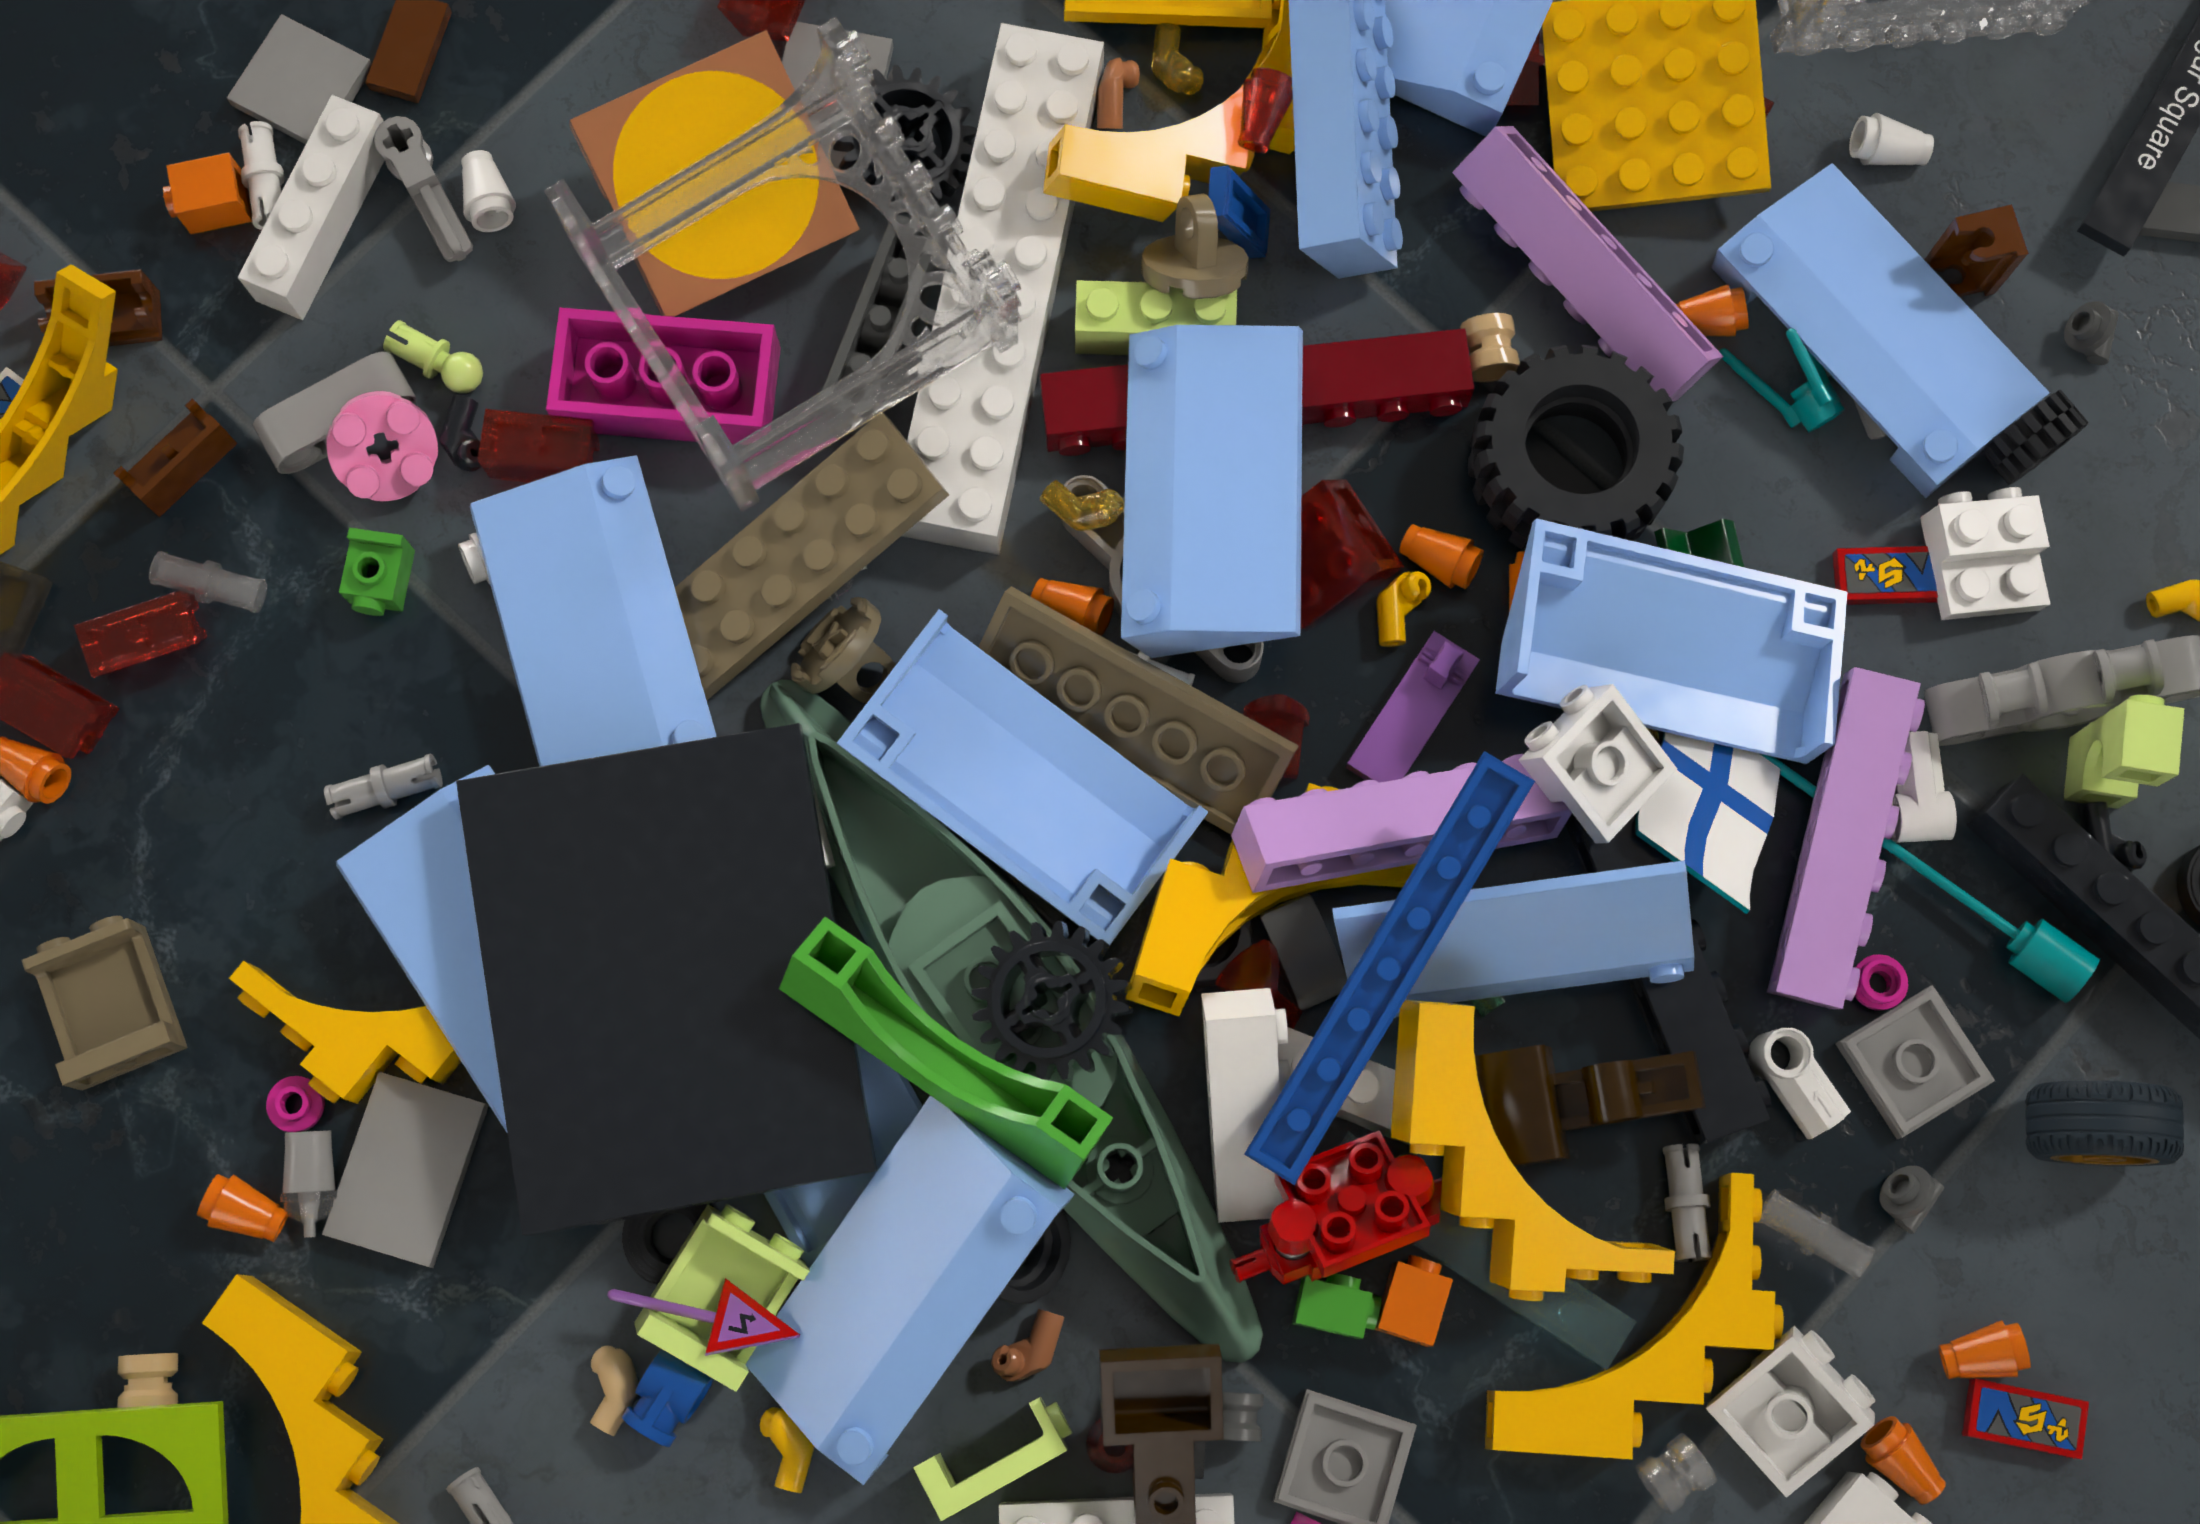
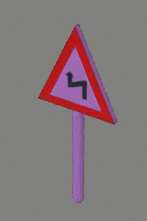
M726 1278L717 1312L617 1289H611L607 1294L608 1298L612 1301L712 1323L713 1327L705 1356L800 1337L799 1333Z

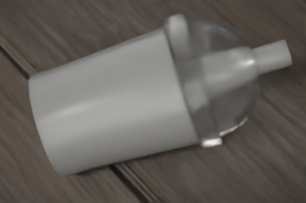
M331 1130L285 1133L283 1192L280 1193V1202H283L284 1210L289 1218L295 1222L304 1223V1237H316L315 1222L322 1221L329 1216L333 1208L334 1199H337Z

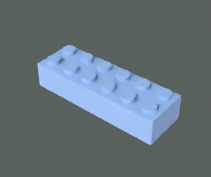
M1289 0L1299 249L1338 279L1398 268L1397 250L1402 248L1403 235L1400 223L1395 218L1394 199L1400 196V181L1398 173L1393 167L1392 148L1397 147L1398 133L1395 121L1390 116V98L1395 96L1396 87L1393 72L1388 66L1387 48L1393 45V31L1391 23L1386 16L1385 0Z

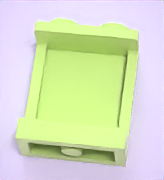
M708 1204L650 1297L717 1312L726 1278L776 1316L797 1280L801 1279L804 1281L810 1270L806 1263L800 1259L804 1250L790 1240L775 1233L769 1241L751 1230L755 1221L746 1214L727 1204L722 1212ZM647 1308L642 1309L634 1322L638 1336L737 1392L749 1372L746 1363L757 1347L753 1346L705 1356L713 1327L712 1323Z
M1039 1397L1029 1403L1043 1430V1436L957 1484L941 1453L913 1467L941 1521L1068 1450L1063 1438L1071 1435L1072 1430L1057 1402L1046 1407L1042 1398Z

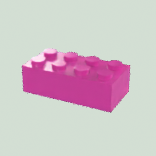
M559 307L546 411L558 431L769 448L781 350L775 327L772 324Z

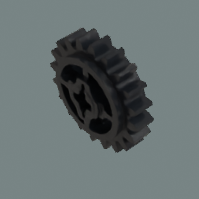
M898 65L893 66L887 80L877 69L872 71L868 78V84L858 79L850 91L852 96L844 95L838 106L842 114H837L832 123V128L841 133L835 138L832 149L847 152L838 166L839 169L857 170L858 173L851 186L858 188L865 183H869L871 185L869 201L874 202L881 193H886L890 210H894L902 198L906 199L911 212H916L922 203L923 197L932 208L938 205L942 199V193L951 198L959 188L958 181L964 182L967 177L969 168L967 163H970L973 146L967 143L972 141L977 132L975 127L961 125L970 113L969 107L957 109L952 107L958 91L954 89L944 95L940 94L938 88L941 77L938 75L931 79L928 85L923 84L921 81V70L918 67L913 70L908 80L903 78L902 71ZM867 118L876 127L874 133L877 136L878 149L875 151L870 144L867 134ZM933 127L937 130L941 140V160L933 152L936 148L933 143ZM916 132L913 138H908L906 141L901 140L896 146H893L896 139H902L904 136L908 137L911 133ZM897 168H900V169H903V170H909V171H911V172L901 171V170H898Z
M1058 920L1053 926L1050 937L1047 936L1046 930L1038 922L1032 923L1030 941H1027L1014 930L1009 932L1013 950L1007 952L997 946L991 948L992 954L999 961V965L997 968L979 966V973L990 980V985L987 988L973 989L971 995L987 1001L986 1008L972 1015L973 1020L991 1023L992 1025L981 1036V1042L990 1045L1001 1041L1002 1045L997 1050L994 1058L997 1062L1004 1064L1017 1055L1014 1070L1027 1074L1032 1066L1036 1064V1076L1040 1079L1049 1080L1053 1068L1057 1066V1071L1061 1078L1065 1081H1072L1074 1075L1073 1064L1075 1062L1085 1071L1094 1072L1095 1064L1091 1057L1092 1052L1097 1051L1111 1058L1114 1053L1106 1042V1037L1108 1035L1126 1037L1127 1032L1114 1022L1117 1015L1133 1013L1132 1007L1117 1001L1119 994L1126 993L1132 989V984L1126 980H1113V975L1118 973L1124 966L1123 961L1119 958H1111L1103 962L1102 959L1108 951L1109 944L1100 939L1087 948L1090 931L1082 926L1073 933L1070 939H1068L1067 925ZM1050 956L1070 957L1079 961L1085 969L1074 976L1070 973L1063 976H1054L1046 968L1042 958ZM1023 971L1025 975L1023 977L1025 981L1024 994L1015 1005L1016 1010L1010 1013L1011 991L1016 979ZM1049 989L1064 995L1057 1000L1059 1011L1056 1014L1041 1009L1048 1002L1045 993ZM1095 990L1096 1004L1094 1014L1089 1025L1082 1032L1079 1027L1081 1026L1079 1022L1080 1008L1089 998V993ZM1042 1026L1050 1027L1054 1033L1058 1034L1063 1045L1055 1048L1035 1047L1028 1043L1020 1033L1031 1027L1034 1029Z

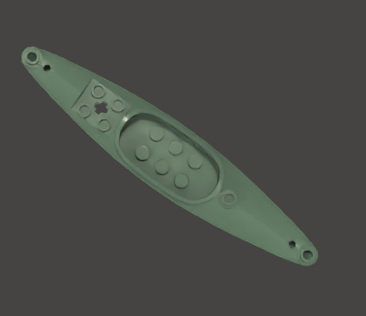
M781 679L770 684L763 692L760 701V709L765 727L767 729L797 723L802 725L809 769L835 866L828 868V871L866 944L873 949L887 972L904 992L932 1019L961 1041L985 1056L994 1059L1002 1042L990 1045L982 1043L980 1040L981 1036L992 1025L991 1023L975 1021L972 1017L975 1012L987 1007V1001L971 995L972 990L981 987L987 988L990 985V980L982 976L978 968L979 966L998 967L999 961L991 951L993 946L1000 947L1007 952L1013 950L1009 932L1014 930L1027 941H1030L1033 922L1040 923L1046 930L1048 937L1051 936L1052 930L992 860L837 745L838 740L851 725V722L817 694L804 691L793 680ZM1050 956L1042 958L1046 968L1054 976H1063L1069 973L1074 976L1080 972V969L1070 957ZM1023 971L1016 979L1011 991L1010 1013L1016 1010L1015 1005L1024 994L1025 981L1023 977L1025 975ZM1049 989L1045 993L1048 1002L1041 1009L1056 1014L1059 1011L1057 1000L1064 995ZM1095 991L1089 993V998L1080 1008L1079 1022L1081 1026L1079 1027L1082 1032L1087 1028L1094 1014L1096 1004ZM1042 1026L1037 1029L1031 1027L1020 1033L1028 1043L1035 1047L1055 1048L1063 1045L1058 1034L1054 1033L1050 1027ZM1108 1035L1106 1042L1112 1048L1114 1055L1110 1058L1097 1051L1092 1052L1091 1057L1095 1064L1094 1072L1085 1071L1075 1062L1073 1064L1074 1075L1072 1081L1063 1080L1057 1071V1066L1053 1068L1051 1078L1049 1079V1081L1066 1084L1113 1117L1092 1152L1066 1187L1075 1195L1063 1209L1165 1312L1200 1343H1219L1223 1360L1243 1363L1253 1358L1260 1350L1263 1337L1258 1313L1245 1280L1238 1283L1235 1275L1232 1273L1229 1261L1236 1258L1221 1224L1218 1223V1218L1169 1117L1124 1037ZM1017 1055L1004 1063V1065L1014 1069ZM1036 1064L1032 1066L1027 1074L1037 1077ZM1118 1154L1121 1161L1126 1156H1129L1134 1161V1165L1129 1172L1132 1178L1130 1181L1121 1183L1118 1178L1112 1182L1106 1177L1105 1174L1110 1170V1164L1107 1160L1109 1157Z

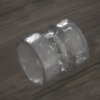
M1683 1433L1668 1442L1666 1452L1658 1458L1647 1457L1635 1466V1470L1644 1486L1668 1515H1672L1685 1505L1686 1496L1693 1491L1704 1492L1717 1482V1477L1708 1461L1695 1444Z

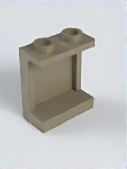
M111 916L101 919L90 925V933L72 940L69 937H60L46 941L36 948L37 954L22 960L25 972L35 975L65 1060L55 1064L63 1086L83 1091L188 1048L145 926L129 918L123 919L122 916Z

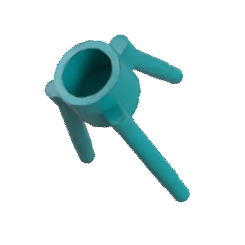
M1793 328L1787 330L1786 336L1808 382L1790 394L1795 401L1792 405L1786 402L1728 349L1721 348L1719 350L1723 356L1722 359L1783 415L1790 428L1802 422L1807 432L1810 433L1845 411L1839 396L1830 384L1824 367L1806 349L1797 331Z

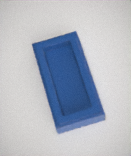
M1228 165L1211 167L1208 196L1216 210L1218 229L1230 241L1242 247L1249 259L1266 257L1271 209Z

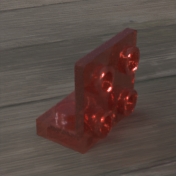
M1347 479L1321 480L1304 493L1301 498L1300 629L1310 626L1368 581L1389 579L1404 568V565Z

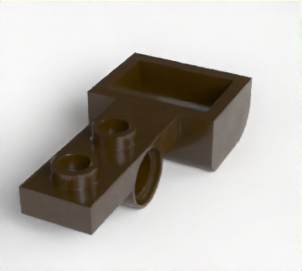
M1534 1045L1475 1056L1477 1078L1485 1109L1498 1140L1515 1168L1570 1159L1566 1131L1706 1109L1695 1051L1638 1060L1606 1062L1560 1073L1555 1072L1552 1049L1546 1045Z
M1219 1343L1099 1349L1104 1446L1133 1445L1132 1474L1135 1524H1196L1194 1441L1224 1440L1222 1356Z

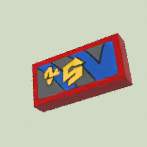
M1928 546L1837 548L1832 554L1835 589L1847 592L1846 605L1938 602L1937 586Z
M1969 1378L1962 1436L2082 1460L2089 1402Z

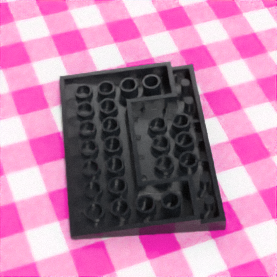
M800 723L456 781L522 1235H541L588 1225H600L878 1171L856 1043L779 989L792 955L822 919L827 917L836 924L805 739Z

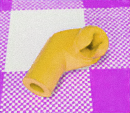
M1419 571L1412 573L1404 572L1379 593L1376 604L1380 646L1395 647L1406 644L1404 617L1419 605L1422 600L1426 599L1431 592V582L1424 573Z
M2187 580L2148 592L2146 604L2151 615L2154 618L2182 611L2200 622V580Z
M771 1407L761 1416L759 1426L762 1435L770 1437L782 1455L774 1486L787 1491L802 1493L814 1445L782 1408Z

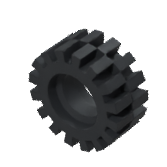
M2058 390L2038 403L2032 410L2026 412L2015 423H2012L2003 433L1993 439L1981 453L2005 482L2010 485L2040 465L2046 458H2049L2060 447L2064 446L2071 438L2082 431L2089 422L2063 391Z

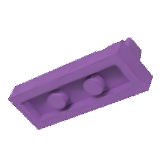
M1433 631L1345 768L1364 780H1376L1379 783L1404 778L1480 659Z

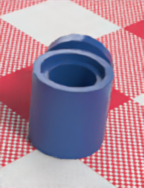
M661 1349L647 1368L636 1388L635 1393L640 1396V1399L635 1407H627L622 1415V1419L650 1440L662 1446L671 1447L677 1437L673 1432L679 1422L682 1424L688 1422L705 1398L714 1379Z

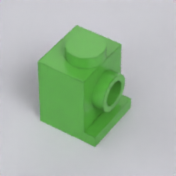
M349 527L347 538L350 542L339 593L349 604H352V610L362 614L383 616L385 609L403 612L415 554L414 548L403 535ZM369 565L379 566V571L375 576L366 578Z
M1336 1273L1328 1276L1326 1282L1320 1280L1312 1282L1309 1275L1301 1278L1292 1324L1350 1338L1363 1339L1366 1328L1371 1330L1376 1328L1382 1296L1359 1290L1361 1279Z

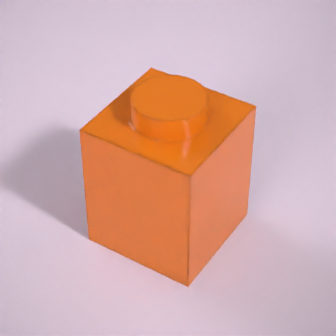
M229 152L166 165L170 184L163 187L166 208L172 218L178 217L190 234L252 222L248 190L241 181V168Z
M1409 1255L1407 1264L1399 1261L1392 1263L1383 1292L1375 1330L1425 1347L1434 1346L1453 1279L1440 1275L1442 1265L1413 1255Z

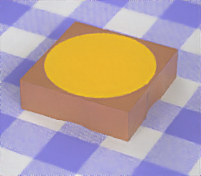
M767 30L579 115L569 122V127L603 197L610 203L629 242L634 261L661 316L676 317L860 230Z

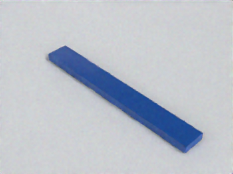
M1483 752L1244 1155L1295 1185L1534 785L1535 781L1487 752Z

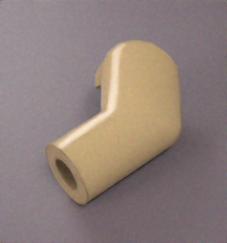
M607 1345L599 1348L591 1359L592 1371L598 1374L605 1397L590 1423L603 1432L615 1436L624 1421L622 1419L623 1413L627 1407L633 1406L638 1397L635 1391L639 1381L630 1356L622 1349H615L613 1346Z

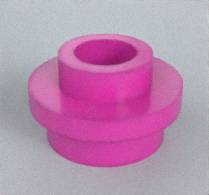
M1880 954L1871 955L1861 960L1855 966V968L1860 969V978L1855 997L1865 1007L1877 1011L1888 1010L1898 1005L1906 996L1908 977L1903 966L1894 958ZM1872 974H1879L1885 979L1886 989L1883 993H1878L1871 988L1869 980Z
M302 1076L286 1077L276 1083L269 1092L266 1102L267 1114L271 1122L279 1129L286 1132H303L312 1128L320 1120L324 1111L325 1100L321 1094L308 1084L310 1079ZM298 1093L302 1098V1107L297 1113L289 1114L285 1107L286 1101L289 1096Z

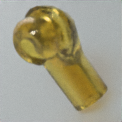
M1172 23L1158 24L1155 31L1152 71L1154 75L1177 93L1183 91L1188 95L1195 94L1202 87L1204 76L1200 68L1193 66L1190 60L1179 53L1181 28Z
M1058 480L1050 483L1039 498V501L1077 531L1107 527L1117 520L1124 508V501L1115 490L1105 489L1101 492L1077 497Z

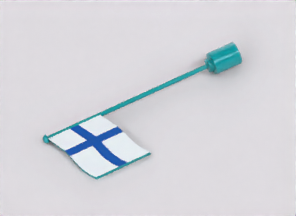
M1663 732L1660 747L1676 766L1677 770L1636 813L1635 834L1673 862L1685 860L1687 872L1748 914L1750 911V890L1753 870L1774 818L1779 776H1783L1813 798L1816 786L1775 757ZM1887 838L1883 839V848L2011 937L2006 945V948L2013 952L2008 963L2062 1002L2068 1003L2094 973L2100 959L2044 919L2039 920L2034 926L2025 921L2017 929L1896 842Z

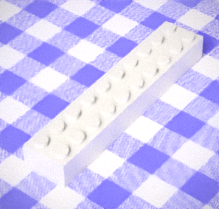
M1001 23L907 442L950 495L904 533L903 537L996 555L1000 553L1075 201L1043 193L1049 143L1065 124L1091 129L1097 104V89L1104 72V42Z

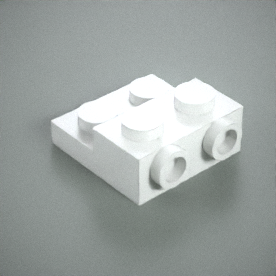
M2009 487L1988 494V500L1973 501L1971 492H1956L1939 498V504L1920 517L1925 544L1928 546L1937 586V601L1941 620L2041 611L2051 605L2040 553L2050 547L2039 495L2022 497L2021 488Z
M1613 684L1589 688L1587 685H1582L1569 692L1561 700L1559 705L1564 713L1554 723L1551 721L1545 722L1527 735L1524 742L1529 747V750L1518 761L1550 802L1563 801L1596 844L1609 843L1677 768Z
M1795 1325L1782 1335L1781 1339L1774 1342V1350L1763 1351L1751 1362L1750 1368L1709 1401L1706 1407L1707 1411L1786 1498L1871 1429L1875 1423V1413L1870 1408L1875 1403V1399L1868 1388L1853 1374L1844 1380L1829 1364L1835 1356L1825 1341L1812 1330L1804 1336Z

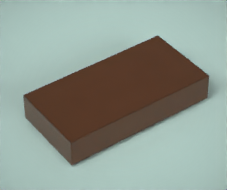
M436 0L395 1L366 79L369 90L419 104L452 14L449 4Z

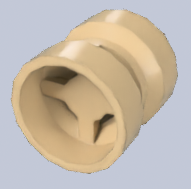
M1487 313L1469 318L1461 324L1460 329H1466L1473 381H1497L1508 370L1516 372L1520 361L1517 350L1511 347V339L1515 335L1514 322L1511 315L1506 313Z
M178 1353L118 1356V1375L124 1380H128V1385H124V1392L118 1397L117 1408L178 1404V1394L172 1389V1383H168V1377H172L178 1371Z

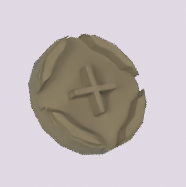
M1204 193L1189 195L1180 198L1178 201L1175 235L1155 240L1145 247L1142 254L1141 274L1146 283L1165 294L1169 293L1171 286L1183 289V296L1188 298H1216L1230 294L1241 287V279L1246 280L1248 276L1249 257L1242 247L1232 241L1218 237L1216 210L1209 196Z
M854 597L850 599L852 607L848 610L842 605L833 608L813 627L800 645L801 648L798 653L803 657L800 666L797 663H792L791 676L792 680L808 693L816 694L837 683L853 698L862 703H867L896 664L883 649L873 642L882 619L880 611L867 599ZM870 662L880 663L883 668L880 681L872 687H860L856 680L860 668Z

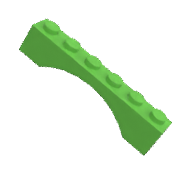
M827 917L822 919L792 955L779 987L782 992L1064 1190L1111 1123L1112 1116L1066 1084L1040 1079L1014 1070L985 1056L955 1037L932 1019L904 992L887 972L873 949Z

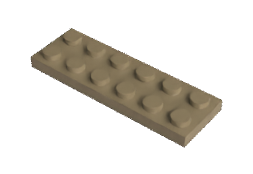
M882 411L675 587L706 700L717 693L950 495Z
M1012 586L1004 592L978 647L1192 808H1196L1199 805L1208 811L1204 820L1229 834H1232L1244 806L1261 798L1272 797L1299 747L1297 744Z

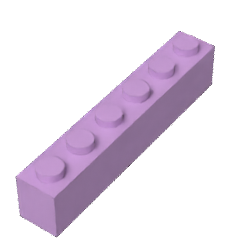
M1514 126L1494 127L1452 172L1463 184L1460 187V192L1464 198L1477 209L1482 210L1484 208L1497 222L1494 225L1496 233L1508 245L1514 248L1519 246L1531 259L1528 266L1532 273L1548 286L1553 284L1566 298L1563 305L1568 313L1581 324L1588 323L1601 337L1598 340V344L1604 353L1610 357L1612 352L1615 351L1628 357L1625 365L1635 372L1639 367H1644L1654 376L1649 385L1655 392L1664 388L1672 401L1678 400L1723 357Z
M1857 667L1852 668L1843 675L1839 692L1835 745L1825 751L1767 993L1828 1009H1843L1844 1001H1852L1856 994L1860 969L1853 967L1857 947L1866 946L1872 929L1873 915L1866 913L1870 893H1878L1885 875L1886 861L1880 860L1879 856L1883 839H1891L1898 821L1899 807L1892 806L1896 785L1903 786L1905 784L1911 766L1912 754L1905 752L1909 731L1916 732L1922 720L1925 701L1917 698L1921 683Z
M1524 754L1513 755L1502 761L1532 779L1518 761ZM1465 763L1453 770L1429 774L1426 771H1418L1402 779L1380 783L1376 780H1365L1351 788L1328 792L1325 789H1313L1299 797L1281 800L1266 797L1244 806L1231 837L1252 893L1418 863L1477 763ZM1535 782L1495 849L1557 838L1572 812L1563 801L1550 802Z

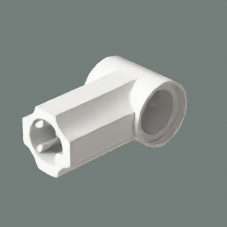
M1928 731L1909 732L1905 752L1912 754V761L1905 784L1903 786L1896 785L1892 806L1899 807V815L1891 839L1896 843L1952 840L1955 836L1957 824L1956 807L1952 794L1944 789L1938 733H1929Z
M1780 1028L1758 1035L1751 1042L1748 1062L1752 1071L1760 1078L1768 1081L1807 1139H1812L1831 1129L1844 1120L1851 1112L1814 1059L1813 1046L1809 1038L1802 1031L1795 1028ZM1776 1040L1782 1042L1790 1053V1061L1785 1069L1779 1068L1771 1058V1047Z

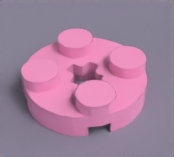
M386 391L368 392L349 400L334 418L326 438L328 460L337 479L354 496L374 501L398 500L417 491L420 486L426 484L431 479L433 467L438 456L437 437L426 413L418 406L416 407L411 401ZM384 433L388 441L397 440L398 448L391 451V458L380 460L377 454H368L366 447L374 444L375 434Z

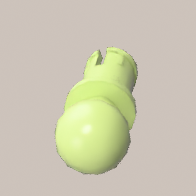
M401 320L396 321L389 331L407 340L408 344L404 345L386 335L383 344L384 351L393 353L423 369V375L428 379L435 377L438 372L441 373L445 386L451 391L459 394L469 393L481 384L483 369L479 359L467 352L449 354V341L445 339L436 341L411 328Z

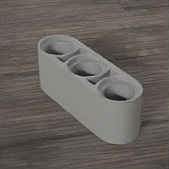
M378 352L360 359L270 407L255 419L253 426L277 471L281 474H291L328 457L326 438L330 425L332 426L334 418L340 413V409L354 397L368 392L386 391L400 395L401 398L411 401L414 405L417 399L393 355L389 352Z

